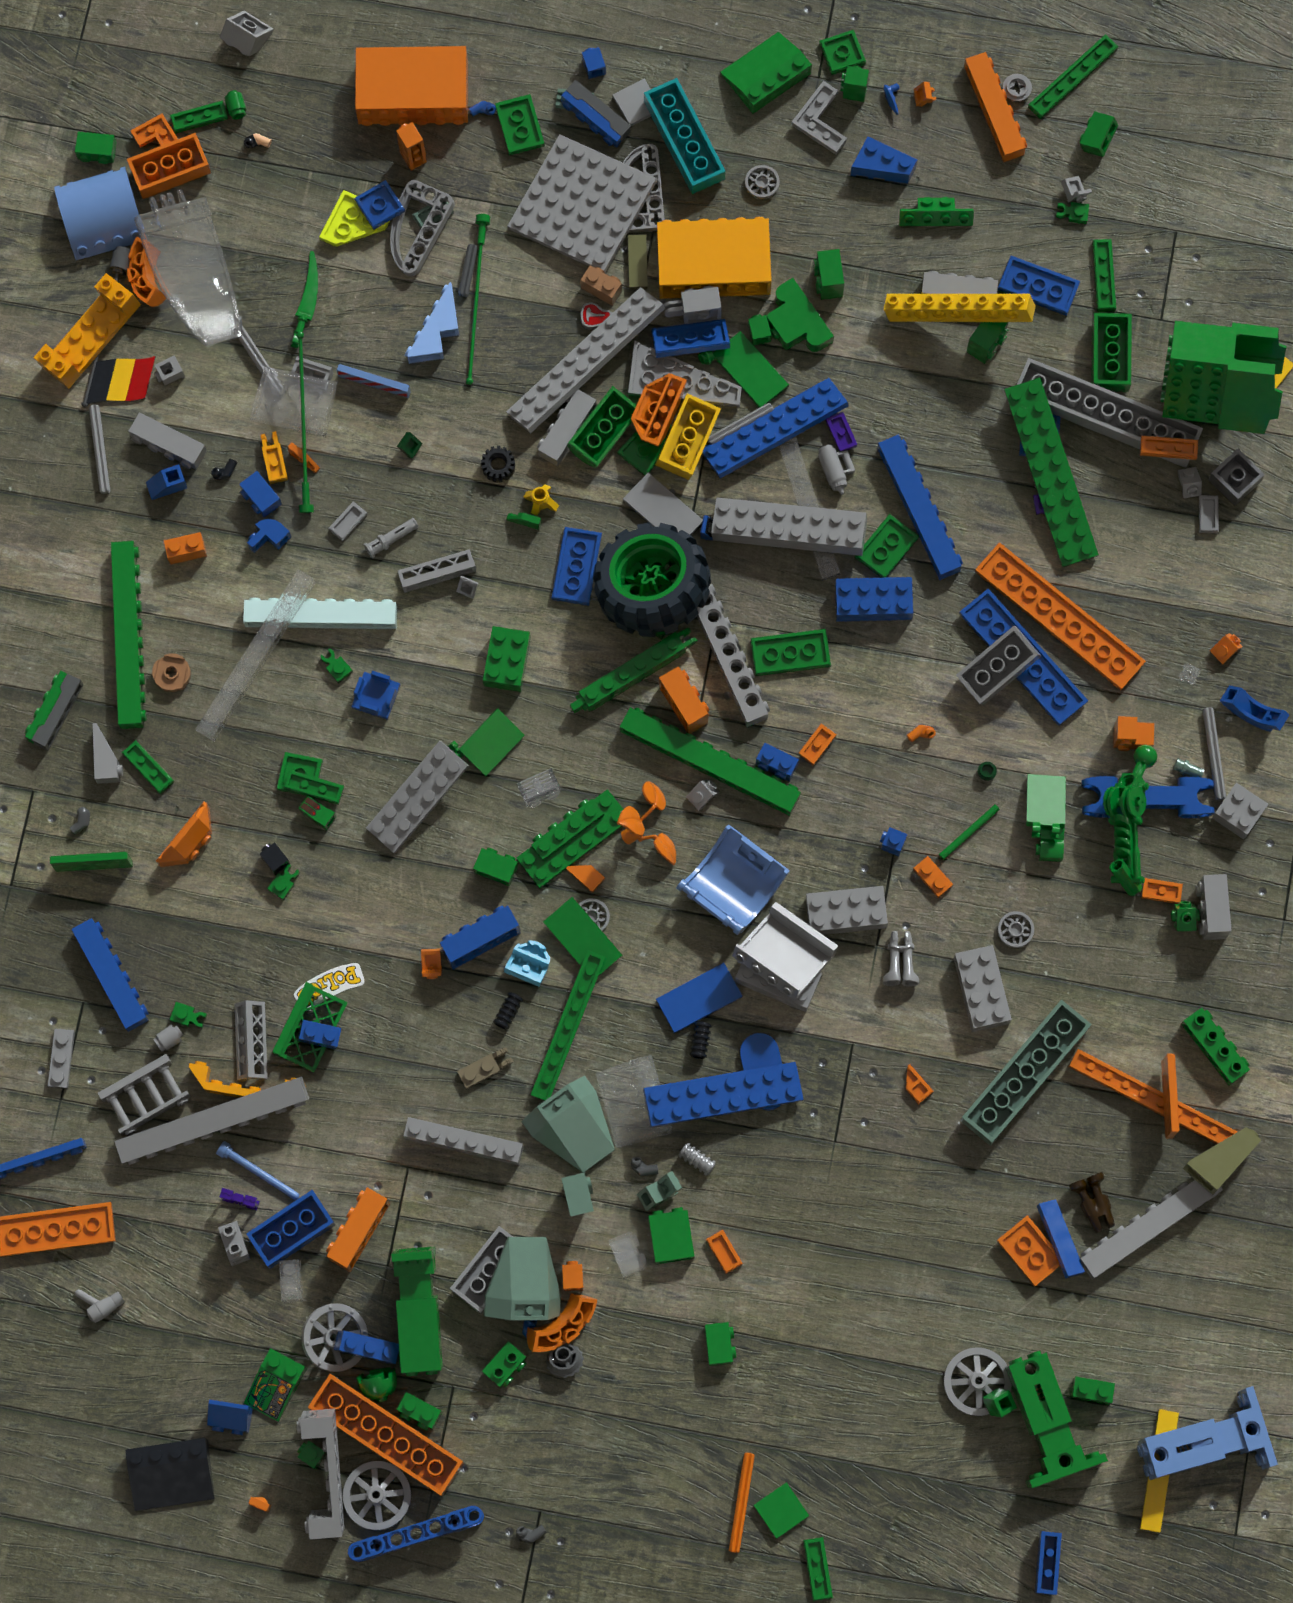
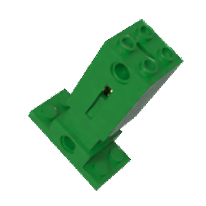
M435 1246L396 1249L391 1254L394 1277L399 1276L400 1298L396 1300L401 1373H406V1376H417L419 1372L426 1371V1375L438 1374L439 1370L443 1368L438 1295H433L432 1274L436 1272Z
M1039 1350L1028 1354V1359L1024 1361L1022 1357L1009 1361V1366L1005 1367L1012 1389L1029 1435H1035L1042 1454V1458L1038 1459L1042 1471L1028 1475L1030 1479L1025 1481L1027 1487L1034 1488L1108 1461L1105 1453L1100 1454L1099 1451L1084 1455L1081 1445H1075L1068 1423L1072 1422L1047 1352L1041 1354ZM1027 1364L1031 1365L1033 1368V1372L1031 1375L1026 1373L1025 1366ZM1061 1456H1064L1067 1461L1064 1467L1059 1463Z

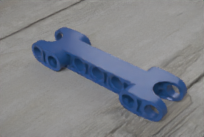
M1098 776L1081 780L1083 788L1093 790L1099 796L1097 803L1082 807L1083 815L1110 818L1104 810L1103 797L1107 788L1115 787V783H1118L1117 777ZM1180 777L1177 779V786H1149V789L1145 791V809H1178L1179 818L1212 816L1215 814L1214 807L1200 803L1197 793L1214 788V781L1200 777Z
M477 1506L462 1508L433 1519L354 1542L348 1548V1555L357 1562L373 1559L399 1549L478 1526L483 1522L484 1514ZM472 1511L479 1512V1518L475 1521L469 1519ZM456 1519L457 1524H453L452 1521ZM434 1522H438L441 1525L440 1532L436 1534L430 1530V1526ZM415 1528L420 1529L422 1532L421 1537L417 1540L411 1537V1532ZM396 1534L402 1537V1543L398 1546L392 1544V1537ZM376 1544H380L378 1549L375 1547ZM357 1547H361L363 1550L360 1557L354 1556V1550Z

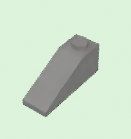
M94 723V779L97 784L120 782V776H123V766L119 764L97 723Z

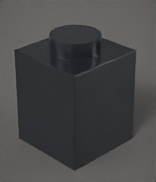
M275 842L272 845L267 844L261 849L260 856L274 875H277L290 864L288 858Z

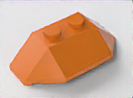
M669 373L645 385L631 417V421L642 441L658 447L662 443L680 405L687 382L686 379Z
M205 801L156 859L160 867L188 864L191 860L194 861L200 853L199 849L210 842L212 838L210 810Z

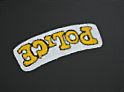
M351 963L330 969L307 982L334 996L350 988L363 985L364 977L358 963ZM305 983L295 991L294 997L296 1000L298 999ZM313 993L311 999L314 1006L324 1001L321 994Z

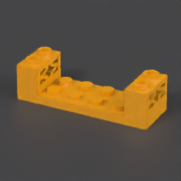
M107 273L94 286L100 296L54 349L45 344L33 357L44 370L68 389L141 305L133 293Z

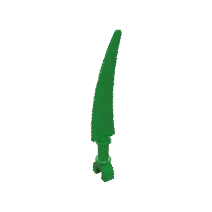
M314 251L309 253L306 286L295 314L299 318L297 319L296 330L293 332L294 337L291 347L297 349L299 347V339L296 335L298 332H303L308 320L312 321L317 301L318 271Z

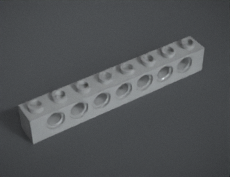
M710 584V593L707 599L711 603L707 606L704 605L703 608L697 607V619L746 727L768 719L770 709L767 702H763L760 697L762 691L758 684H754L753 678L755 677L751 668H747L745 664L747 661L743 651H739L737 636L735 634L732 635L729 629L732 628L728 617L724 618L722 603L720 600H716L714 596L716 595L713 584ZM710 616H716L718 618V621L710 622L708 618ZM722 632L726 637L718 639L716 634ZM726 649H731L734 653L731 656H727L723 652ZM733 666H739L741 668V671L735 673L731 670V668ZM747 683L749 688L743 690L739 687V684ZM752 699L755 700L757 704L755 706H749L746 702Z

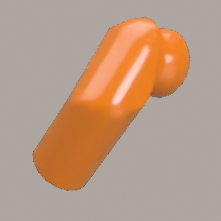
M918 725L906 736L910 742H914L919 737L934 738L936 731L931 726Z

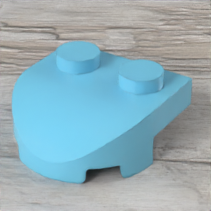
M531 940L523 944L518 943L513 949L504 972L540 987L550 962V956L546 951V947L539 942Z

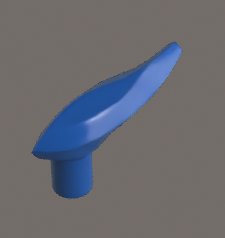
M897 83L891 86L884 85L887 102L895 114L898 115V108L893 93L900 90V87Z

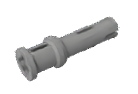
M411 518L387 534H379L375 540L363 545L369 556L373 559L377 553L387 550L389 545L419 528L416 520Z

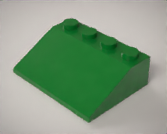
M777 32L722 70L720 74L751 113L754 114L809 76L812 64L801 50L781 33Z

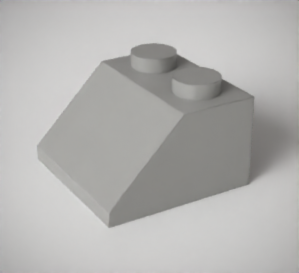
M242 11L226 19L219 38L224 40L227 45L240 50L242 54L251 56L260 50L274 29L246 11Z

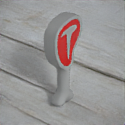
M593 302L583 305L580 314L582 326L585 329L594 330L613 312L604 310Z

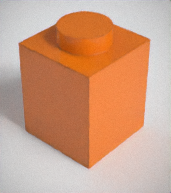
M568 1261L566 1265H562L564 1291L584 1290L582 1264H578V1261Z

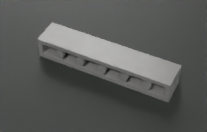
M411 1117L407 1119L403 1135L405 1140L517 1166L520 1164L523 1151V1143Z

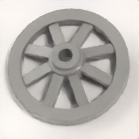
M338 1303L327 1304L317 1308L307 1318L302 1330V1346L307 1358L316 1367L325 1371L339 1372L353 1367L361 1360L362 1357L353 1355L348 1361L343 1363L340 1352L334 1351L338 1331H342L351 1318L356 1323L358 1330L348 1332L368 1336V1330L363 1318L353 1308ZM334 1311L345 1313L346 1315L334 1328ZM326 1312L328 1329L316 1321ZM312 1327L317 1329L323 1336L310 1340ZM331 1335L334 1336V1340H333V1341H331V1339H330V1336H331ZM324 1343L325 1345L318 1357L314 1353L312 1345ZM330 1348L332 1349L336 1365L324 1362Z
M969 1348L958 1353L949 1362L944 1374V1389L951 1404L967 1415H989L987 1408H982V1391L986 1394L992 1392L988 1384H1004V1389L1011 1391L1012 1385L1005 1369L1007 1367L1006 1362L998 1354L985 1348ZM973 1355L975 1372L966 1367L961 1360ZM979 1355L993 1360L983 1372L980 1367ZM998 1365L1004 1378H988L989 1373ZM955 1366L969 1378L951 1379ZM976 1378H980L982 1380V1383L980 1385L975 1383ZM968 1385L967 1390L957 1399L952 1386ZM973 1391H976V1409L963 1404Z
M371 1461L357 1467L346 1480L343 1489L344 1507L350 1518L361 1527L370 1530L388 1529L400 1522L409 1509L411 1503L410 1484L404 1473L388 1462ZM378 1468L391 1472L381 1485L378 1482ZM370 1469L372 1473V1486L359 1477ZM397 1476L403 1489L386 1491L385 1489ZM354 1482L365 1489L367 1493L351 1495ZM376 1491L380 1493L377 1499L373 1498V1493ZM404 1495L400 1510L387 1500V1497ZM368 1500L357 1515L351 1502ZM382 1504L396 1514L383 1522ZM373 1505L375 1506L377 1523L368 1522L363 1519Z

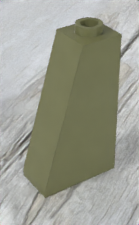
M1245 1127L1190 1160L1183 1169L1213 1195L1258 1145L1261 1139L1254 1130Z

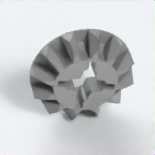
M1012 74L1004 80L1003 89L1006 92L1007 98L1011 99L1012 102H1021L1031 94L1032 84L1026 76ZM1015 82L1016 85H1018V87L1021 88L1019 94L1018 92H1016V90H1012L1014 89Z

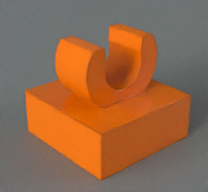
M922 82L913 89L916 106L923 107L925 104L936 100V97H932V92L935 89L930 87V82Z

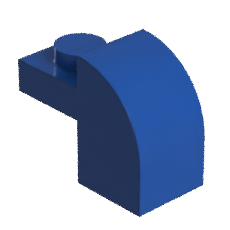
M265 519L255 524L258 532H254L249 537L247 544L249 549L255 553L268 540L279 550L291 538V534L280 522L273 519Z

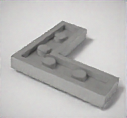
M823 81L793 119L791 125L837 155L846 143L847 138L819 120V118L837 96L838 90Z

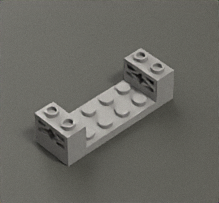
M335 1409L303 1411L297 1421V1433H301V1439L324 1438L323 1452H327L326 1459H324L325 1472L329 1471L326 1479V1491L330 1492L329 1499L327 1500L328 1509L311 1510L310 1515L306 1517L305 1532L306 1534L309 1533L310 1539L342 1537L345 1526Z

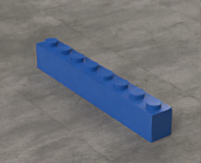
M898 434L879 442L877 450L939 580H942L960 572L963 562L960 555H956L953 549L955 545L952 538H948L946 534L947 528L943 521L940 522L937 516L939 511L936 505H932L930 501L931 494L928 488L925 489L922 484L923 478L921 473L916 472L914 458L912 455L909 456L906 451L908 447L905 440H901Z

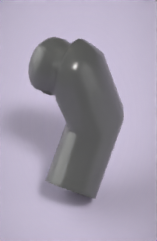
M80 807L77 810L78 821L70 827L74 835L89 825L90 812L85 807Z
M640 1157L632 1158L631 1167L640 1176L658 1174L657 1164L647 1166L641 1161Z
M542 1524L534 1530L527 1529L524 1526H520L516 1530L517 1537L529 1543H533L547 1533Z

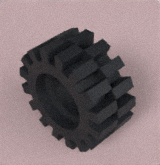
M493 446L490 451L487 449L485 451L486 454L482 455L481 460L483 474L487 476V479H493V482H496V480L503 482V479L508 480V477H511L513 471H515V460L511 451H507L506 447L502 449L500 446H497V448ZM495 458H502L506 464L503 469L495 470L491 467V462Z

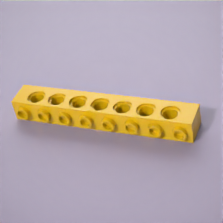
M887 294L884 311L889 322H1032L1035 304L1030 294Z

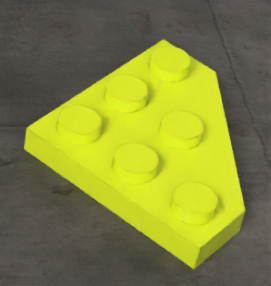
M343 190L319 238L326 243L338 247L384 231L390 221L373 230L354 200L357 196Z

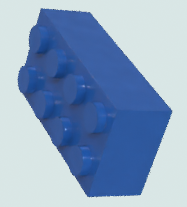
M912 577L836 579V622L912 620Z
M500 906L493 910V914L489 916L483 915L473 925H464L459 929L460 932L454 935L450 933L442 938L440 942L441 949L453 970L521 933L519 924L509 906Z
M311 1190L246 1233L267 1267L271 1269L336 1224L314 1191Z

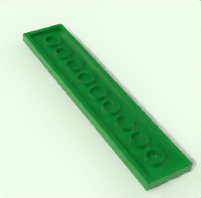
M1041 378L1004 389L1062 568L1099 556Z

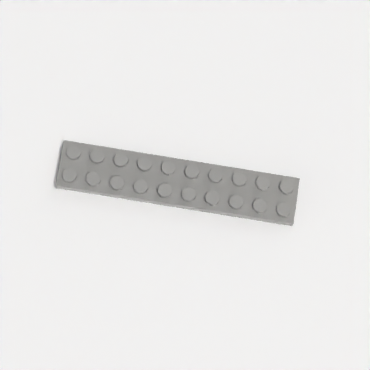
M640 287L506 411L508 416L531 434L665 309L664 305Z

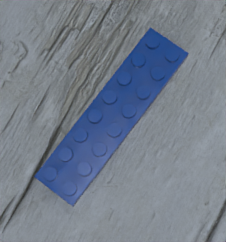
M827 378L775 407L772 412L756 419L751 424L740 428V430L731 435L725 436L724 439L715 444H709L704 447L702 455L717 476L722 478L849 407L848 402L831 379Z
M989 589L959 612L961 617L988 647L1014 625L1023 633L1041 657L1017 677V680L1058 726L1088 703L1086 697Z
M796 1062L643 1088L650 1127L804 1100Z

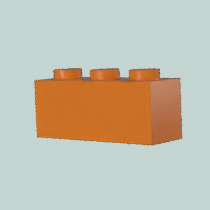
M413 122L401 125L396 130L400 154L410 170H413L427 162L424 141Z

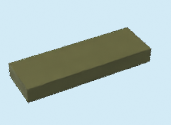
M628 235L629 289H639L640 287L648 289L646 235Z

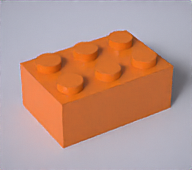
M678 666L659 677V688L686 732L691 734L708 724V712L710 710L704 701L701 703L698 697L700 694L696 687H691L688 681L690 678L686 671H681Z

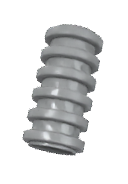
M690 1143L685 1144L679 1153V1158L683 1157L685 1162L688 1161L689 1165L693 1164L695 1169H699V1172L703 1171L705 1176L709 1175L716 1165V1161H711L710 1157H705L706 1154H701L700 1150L696 1151V1148L694 1146L691 1147Z

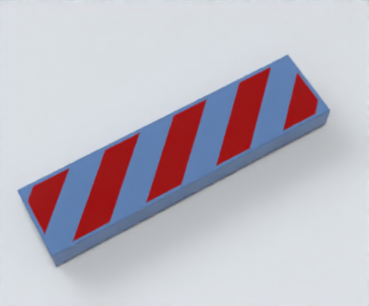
M342 364L338 365V377L406 398L410 396V387L407 384Z

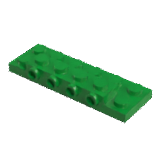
M608 789L594 800L588 801L585 799L578 805V810L574 813L569 811L563 816L564 820L559 824L555 822L548 827L549 832L545 835L538 834L534 837L531 847L516 858L539 889L623 827L617 824L623 808Z

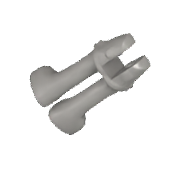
M892 931L890 943L888 944V949L890 950V969L883 977V985L897 986L900 984L899 953H903L902 984L911 987L919 985V977L913 970L912 952L914 944L912 943L910 931H905L904 946H898V932Z

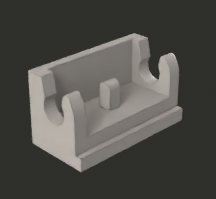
M297 356L291 371V381L300 383L299 357ZM303 358L304 385L327 392L333 376L332 367Z

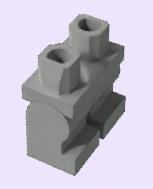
M234 1221L218 1227L231 1266L251 1260L238 1222Z

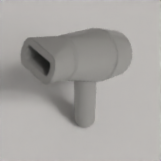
M80 1289L75 1291L76 1297L92 1305L87 1309V1315L94 1323L106 1318L117 1307L125 1303L118 1291L100 1301Z

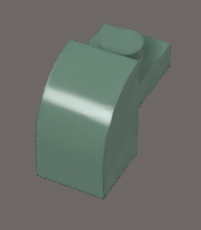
M671 1171L657 1182L646 1186L637 1196L645 1210L648 1211L674 1197L682 1187L673 1171Z

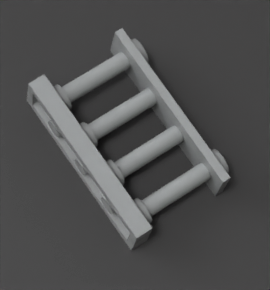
M167 1054L98 1092L99 1097L104 1103L106 1101L111 1103L123 1127L118 1131L122 1136L125 1134L126 1136L132 1135L139 1126L176 1105L180 1107L186 1104L188 1098L191 1097L188 1091L181 1093L169 1071V1065L172 1062ZM157 1072L162 1073L175 1096L166 1103H164L152 1081V1075ZM140 1082L145 1083L158 1106L148 1113L134 1089L135 1085ZM122 1092L128 1093L141 1116L131 1123L117 1100L118 1095Z

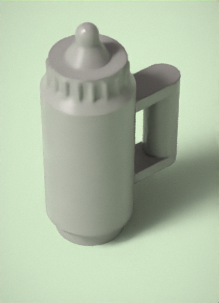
M832 445L823 446L818 450V457L828 484L833 491H839L843 495L844 488L847 486L845 475L855 472L849 452L847 450L836 452ZM839 457L843 458L847 470H843Z

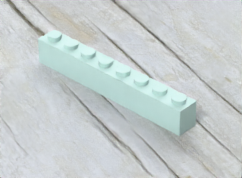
M249 598V600H244L243 622L245 627L397 629L396 602L389 599H384L381 602L364 599L363 602H357L353 599H344V601L325 599V601H317V599L308 598L306 601H298L296 598H288L287 601L278 598H269L268 600Z

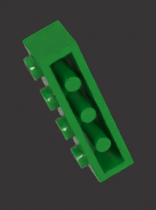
M1201 1007L1186 1018L1181 1025L1227 1085L1230 1086L1248 1073L1250 1070L1248 1066L1250 1065L1243 1056L1240 1057L1236 1052L1237 1047L1232 1041L1228 1042L1225 1038L1224 1030L1219 1025H1215L1212 1021L1213 1016L1208 1010L1204 1011Z

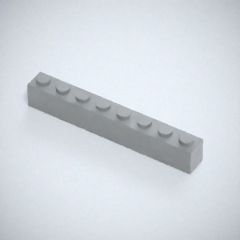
M1195 1179L1190 1184L1186 1181L1177 1187V1193L1172 1195L1170 1192L1161 1198V1204L1156 1206L1154 1203L1145 1209V1215L1140 1217L1138 1214L1129 1220V1226L1124 1228L1122 1225L1113 1231L1114 1236L1110 1239L1104 1237L1097 1242L1098 1247L1093 1250L1088 1248L1082 1252L1080 1260L1083 1268L1092 1280L1215 1197L1223 1190L1222 1187L1212 1195Z

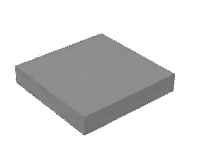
M645 78L612 95L625 120L631 126L651 117L644 103V92L651 90Z

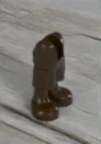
M1103 1172L1086 1178L1094 1199L1090 1198L1084 1179L1069 1185L1070 1190L1078 1193L1083 1202L1080 1204V1207L1096 1233L1102 1232L1098 1219L1102 1215L1109 1229L1115 1226L1108 1195L1102 1194L1100 1183L1105 1177Z

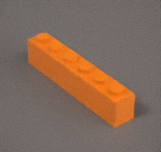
M986 52L966 58L964 63L965 71L1003 162L1023 156L1027 143L1025 138L1021 137L1019 133V123L1014 121L1013 109L1011 105L1007 104L1006 92L999 85L1000 78L997 73H994V64L991 57L988 58Z

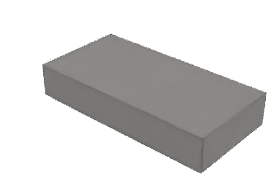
M1199 495V533L1218 534V496Z
M353 501L328 529L343 542L364 520L368 513Z

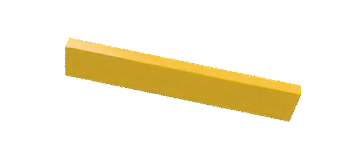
M1159 1409L1155 1435L1177 1429L1179 1413ZM1155 1452L1154 1457L1159 1461L1160 1456ZM1169 1475L1150 1480L1148 1476L1140 1529L1161 1532Z

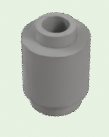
M171 1024L156 1034L157 1037L153 1040L161 1052L164 1050L168 1051L182 1041L181 1036L183 1033L177 1025L173 1027Z

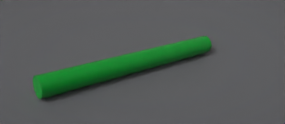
M994 804L939 854V857L942 860L946 859L1000 810L999 807Z

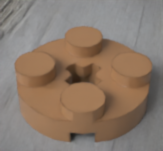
M173 653L166 654L155 662L152 676L156 685L162 690L176 692L183 690L189 683L191 669L188 662L182 656ZM171 668H174V671L177 673L173 677H169V674H167V671H171Z

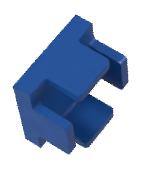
M372 671L370 674L364 672L363 676L359 677L354 691L352 709L388 720L400 688V683L392 681L390 676Z

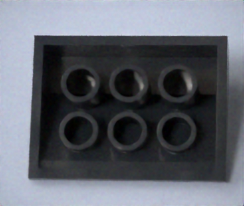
M199 1438L125 1450L135 1511L215 1499L208 1439Z

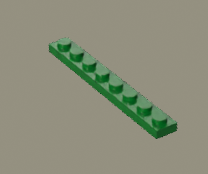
M587 950L531 1096L544 1101L552 1096L605 961V956Z

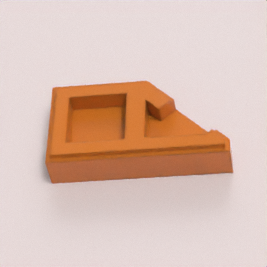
M291 442L288 446L289 454L303 464L302 449ZM306 453L307 468L317 473L320 467Z
M591 865L568 866L566 868L571 875L592 893L605 880V877Z
M909 1064L907 1066L906 1091L919 1105L934 1091Z

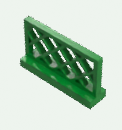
M306 982L272 1054L314 1073L326 1047L314 1049L313 1044H310L312 1050L301 1054L298 1045L300 1041L296 1040L294 1032L296 1029L301 1028V1025L298 1026L300 1020H304V1012L311 1009L316 1019L312 1022L320 1023L319 1021L330 1018L332 1026L336 1027L348 1002ZM313 993L321 994L324 1003L314 1006L311 999ZM335 1001L342 1005L339 1012L331 1014L328 1006L329 1003ZM325 1005L329 1015L318 1019L315 1008ZM294 1044L299 1055L294 1057L284 1054L287 1047ZM313 1053L316 1060L313 1067L305 1064L302 1056Z

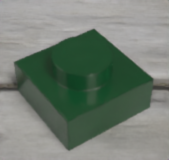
M406 432L397 447L408 458L413 459L423 443L411 432Z

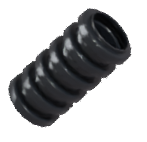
M508 992V998L504 999L505 1003H502V1009L500 1008V1013L496 1015L497 1019L493 1020L496 1026L505 1030L509 1029L508 1025L512 1023L511 1019L515 1018L514 1013L518 1012L517 1008H520V1003L523 1002L519 995Z
M698 1021L694 1024L696 1028L693 1030L695 1034L692 1036L694 1040L691 1042L693 1046L690 1048L692 1052L689 1055L693 1058L705 1059L707 1058L705 1053L708 1052L706 1047L709 1046L707 1041L710 1040L708 1035L711 1034L709 1029L712 1028V1025Z

